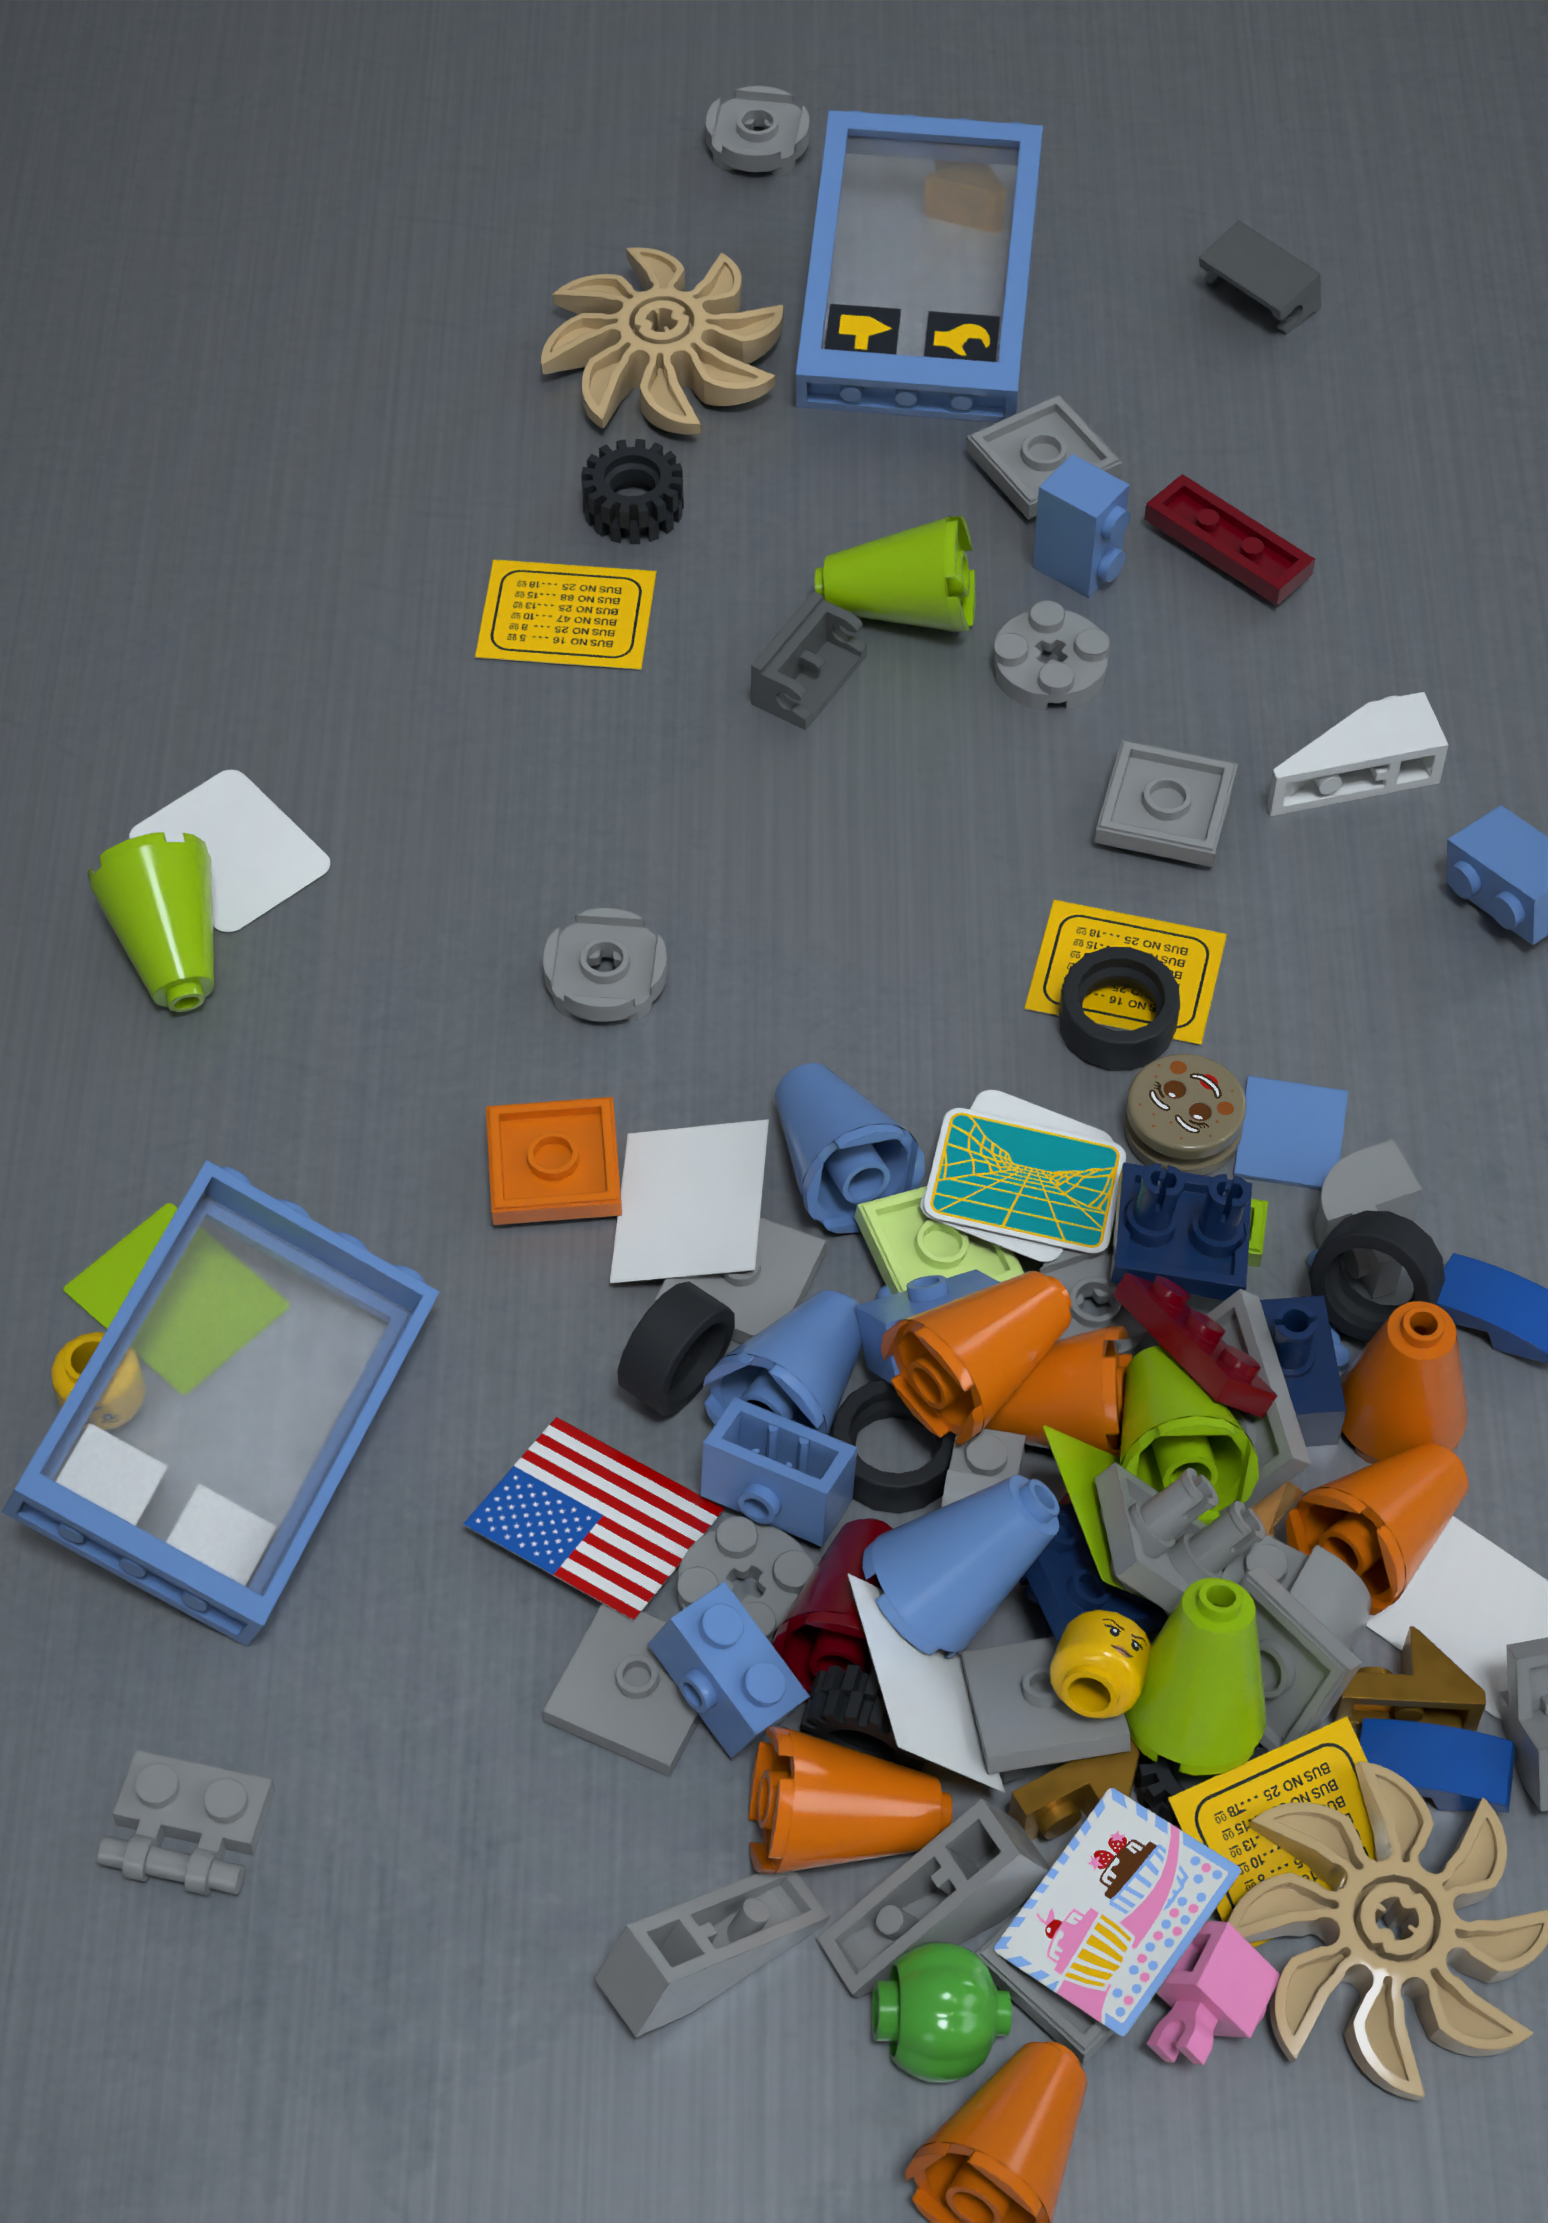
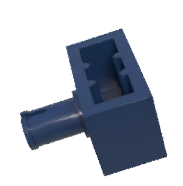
M1324 1295L1260 1300L1306 1447L1338 1445L1346 1415V1406Z

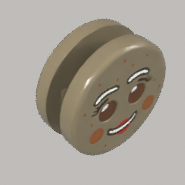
M1173 1054L1158 1058L1143 1067L1130 1085L1124 1121V1131L1128 1145L1137 1158L1147 1166L1157 1163L1161 1164L1162 1169H1167L1168 1165L1178 1168L1181 1172L1199 1175L1210 1174L1227 1164L1238 1149L1246 1115L1245 1094L1237 1078L1227 1068L1212 1059L1194 1054Z

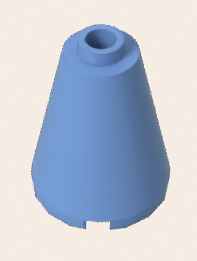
M807 1063L795 1067L781 1079L775 1091V1101L802 1202L814 1221L816 1219L822 1222L827 1230L834 1233H858L861 1230L854 1217L858 1204L919 1188L925 1173L924 1153L916 1139L909 1131L851 1085L820 1063Z
M830 1290L820 1291L718 1360L705 1376L703 1385L709 1384L710 1395L704 1404L707 1414L714 1425L718 1422L733 1398L737 1397L828 1435L863 1346L855 1306L859 1304L846 1294Z
M1014 1475L882 1533L863 1552V1571L866 1580L876 1573L884 1591L882 1595L875 1599L881 1612L898 1633L921 1652L932 1655L937 1650L943 1649L947 1651L945 1658L955 1657L967 1648L1059 1531L1057 1517L1060 1511L1059 1504L1051 1490L1037 1479L1028 1480L1023 1476Z

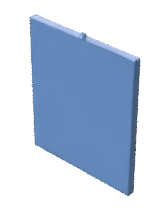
M1248 1076L1245 1091L1246 1115L1241 1141L1237 1149L1233 1177L1238 1176L1244 1179L1322 1191V1186L1328 1172L1340 1160L1348 1091L1301 1084L1300 1082L1294 1083Z

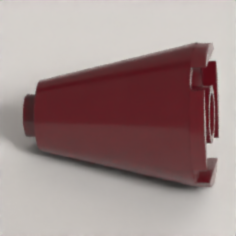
M873 1518L857 1519L842 1526L773 1634L772 1646L808 1694H810L817 1673L821 1670L827 1672L829 1666L839 1665L846 1671L848 1664L860 1665L864 1673H870L871 1668H875L848 1574L882 1589L876 1573L866 1580L863 1571L864 1550L879 1535L894 1529L881 1520Z

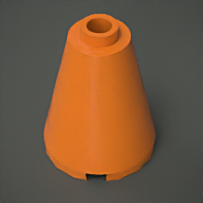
M1029 1271L898 1321L883 1334L881 1343L883 1361L893 1355L900 1371L898 1375L891 1379L896 1392L911 1413L930 1432L941 1438L951 1431L958 1435L955 1444L963 1445L972 1437L980 1434L1070 1326V1308L1072 1306L1070 1295L1064 1285L1055 1277L1045 1276L1037 1271Z
M1423 1301L1405 1303L1393 1311L1340 1377L1346 1406V1415L1341 1434L1343 1432L1347 1439L1356 1447L1355 1453L1370 1464L1377 1463L1423 1443L1439 1444L1453 1452L1459 1445L1468 1421V1406L1454 1321L1445 1310L1435 1304Z
M1108 1326L1057 1340L985 1426V1429L1026 1435L1025 1444L1051 1449L1043 1426L1046 1425L1120 1458L1125 1377L1127 1366L1132 1360V1354H1119L1116 1340L1128 1339L1127 1330L1124 1326Z
M1423 1443L1311 1489L1300 1497L1296 1507L1288 1513L1285 1521L1287 1543L1289 1546L1309 1556L1317 1544L1340 1558L1355 1571L1366 1585L1372 1601L1369 1615H1377L1401 1597L1467 1495L1469 1481L1461 1459L1451 1450L1439 1444Z
M768 1726L765 1732L772 1743H759L753 1767L749 1799V1820L758 1821L762 1829L763 1843L749 1842L753 1868L758 1873L778 1874L919 1852L951 1825L952 1798L949 1792L941 1791L940 1781L937 1777L787 1727Z
M1029 2042L1024 2044L916 2150L905 2170V2180L908 2181L912 2177L914 2178L918 2189L913 2195L912 2200L917 2209L931 2223L1053 2222L1087 2088V2077L1080 2066L1077 2056L1070 2049L1057 2042Z

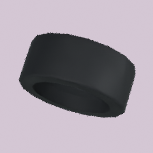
M1106 947L1088 953L1070 968L1062 985L1059 1007L1060 1031L1069 1048L1088 1063L1108 1070H1132L1149 1064L1169 1048L1176 1032L1180 1010L1179 985L1170 969L1152 954L1131 947ZM1106 986H1125L1141 992L1150 999L1156 1007V1016L1152 1022L1132 1031H1115L1098 1025L1085 1015L1082 1002L1089 993Z
M1365 1210L1344 1218L1329 1233L1317 1251L1309 1273L1312 1296L1324 1295L1329 1322L1340 1332L1363 1342H1369L1393 1311L1401 1305L1378 1304L1364 1298L1350 1286L1341 1266L1342 1258L1349 1250L1354 1248L1375 1249L1390 1255L1403 1266L1414 1288L1412 1297L1408 1302L1423 1301L1436 1304L1445 1282L1443 1257L1432 1237L1412 1220L1390 1211Z
M690 1281L674 1285L662 1294L647 1310L632 1332L622 1352L618 1366V1385L663 1416L678 1412L702 1390L705 1376L714 1364L725 1355L735 1328V1313L728 1306Z
M881 1379L868 1382L847 1396L836 1412L832 1437L856 1447L857 1434L861 1429L874 1421L892 1417L912 1420L923 1427L925 1426L911 1413L896 1392L894 1386ZM949 1431L940 1438L930 1432L936 1443L934 1457L919 1469L904 1473L880 1471L865 1463L857 1453L853 1499L873 1510L898 1514L923 1509L943 1496L956 1434Z

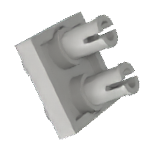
M1116 1462L1095 1478L1101 1505L1100 1518L1106 1528L1112 1556L1110 1568L1114 1577L1131 1594L1140 1593L1163 1608L1168 1617L1185 1590L1192 1583L1204 1578H1222V1569L1232 1563L1236 1557L1253 1544L1262 1541L1266 1536L1264 1525L1258 1515L1249 1507L1245 1509L1244 1504L1240 1501L1234 1502L1226 1512L1209 1525L1198 1520L1199 1516L1208 1509H1213L1218 1504V1496L1207 1478L1202 1474L1198 1476L1197 1471L1193 1468H1187L1178 1479L1160 1493Z

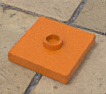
M613 1097L486 1106L493 1225L622 1215Z

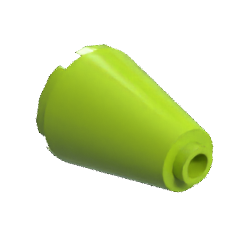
M948 516L826 555L824 567H817L815 569V592L823 595V600L851 612L856 617L957 633L970 631L969 626H973L975 618L976 581L975 569L969 570L967 554L965 552L973 551L967 522L964 516Z
M157 832L127 839L107 849L99 856L101 867L96 872L90 867L87 875L90 889L153 1001L160 1006L169 1007L171 1011L184 1012L202 1005L205 1002V997L214 989L211 856L208 853L205 841L193 834L182 833L185 842H167L164 832Z
M1161 1345L1146 1348L1132 1358L1127 1366L1125 1377L1120 1466L1159 1493L1178 1479L1187 1468L1196 1470L1198 1476L1202 1474L1212 1484L1218 1496V1504L1197 1518L1206 1525L1220 1516L1219 1511L1225 1509L1236 1500L1244 1504L1251 1497L1259 1479L1258 1456L1251 1439L1226 1405L1216 1402Z
M1204 1578L1192 1583L1183 1593L1151 1645L1144 1687L1133 1708L1124 1714L1130 1731V1738L1144 1755L1157 1762L1159 1754L1169 1760L1181 1763L1179 1772L1194 1776L1223 1774L1245 1764L1254 1754L1255 1747L1263 1737L1267 1715L1256 1609L1251 1595L1235 1582L1223 1578Z

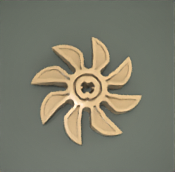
M638 247L626 248L627 259L644 289L643 292L635 291L632 285L621 275L597 274L573 280L552 294L554 305L578 315L560 325L546 341L541 354L542 375L585 367L582 376L584 409L588 417L603 429L621 401L631 393V390L640 387L641 411L651 424L672 433L700 434L701 423L681 387L691 388L704 404L731 406L757 399L776 385L775 375L751 366L749 363L762 357L777 342L784 324L783 304L740 312L742 305L741 272L736 263L723 253H720L705 278L695 286V289L688 292L685 289L684 267L675 257L660 250Z
M1358 1761L1355 1770L1374 1834L1375 1857L1377 1861L1370 1859L1365 1854L1363 1843L1351 1819L1335 1809L1307 1802L1282 1804L1268 1809L1255 1817L1249 1827L1305 1863L1321 1880L1327 1882L1333 1891L1327 1890L1320 1884L1292 1872L1276 1875L1251 1888L1239 1900L1228 1917L1227 1922L1249 1943L1279 1936L1314 1934L1325 1944V1946H1320L1291 1957L1281 1971L1279 1981L1270 1999V2021L1273 2033L1280 2048L1291 2063H1294L1328 1997L1340 1982H1347L1352 1984L1360 1994V2001L1354 2008L1344 2032L1347 2046L1353 2059L1363 2073L1384 2090L1402 2098L1422 2101L1426 2096L1405 2025L1404 2001L1401 1995L1409 1997L1414 2002L1416 2014L1429 2040L1444 2049L1468 2056H1492L1516 2048L1534 2032L1475 1994L1459 1977L1449 1971L1447 1965L1454 1967L1460 1973L1487 1984L1503 1981L1517 1975L1527 1968L1544 1951L1548 1944V1910L1500 1920L1466 1922L1456 1915L1455 1910L1485 1900L1503 1875L1507 1859V1843L1503 1826L1496 1812L1488 1801L1482 1797L1449 1861L1438 1874H1432L1422 1868L1419 1862V1854L1425 1848L1434 1825L1430 1810L1424 1799L1408 1781L1392 1770L1377 1764ZM1381 1917H1384L1385 1923L1389 1928L1400 1927L1402 1934L1397 1940H1395L1391 1929L1378 1928L1376 1923Z

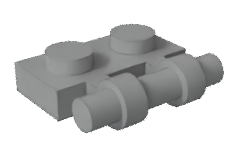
M135 1749L113 1811V1817L117 1826L134 1829L136 1833L132 1835L130 1840L105 1835L98 1848L97 1863L122 1869V1876L124 1878L146 1882L150 1876L182 1882L184 1883L185 1890L192 1893L208 1896L213 1889L237 1895L243 1884L245 1867L225 1862L223 1858L226 1850L254 1856L275 1793L273 1781L271 1778ZM164 1836L198 1843V1847L194 1849L192 1854L161 1848Z

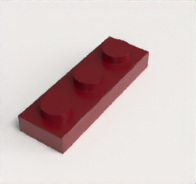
M1183 474L1146 503L1144 520L1275 605L1282 602L1313 575L1315 558Z
M1125 1273L1112 1295L1216 1402L1263 1418L1278 1395L1257 1375L1261 1370L1259 1363L1243 1351L1227 1345L1222 1340L1225 1334L1222 1326L1203 1313L1192 1310L1187 1305L1191 1297L1182 1287L1162 1276H1156L1154 1281L1150 1282Z

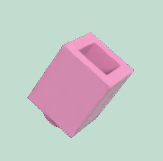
M1206 1921L1156 1992L1172 2010L1154 2028L1147 2045L1164 2062H1175L1181 2051L1193 2064L1204 2065L1212 2050L1214 2036L1251 2038L1257 2024L1266 2012L1267 2004L1281 1974L1229 1922Z

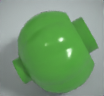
M925 1942L913 1947L893 1961L889 1980L874 1981L871 2003L874 2041L898 2042V2045L889 2043L891 2060L907 2074L920 2080L948 2083L959 2081L972 2075L986 2062L996 2036H1009L1012 2022L1010 1992L1008 1990H997L985 1962L973 1951L959 1944Z

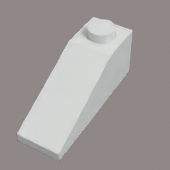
M1425 692L1404 696H1389L1378 701L1366 703L1274 768L1267 802V810L1270 817L1440 783L1449 744Z

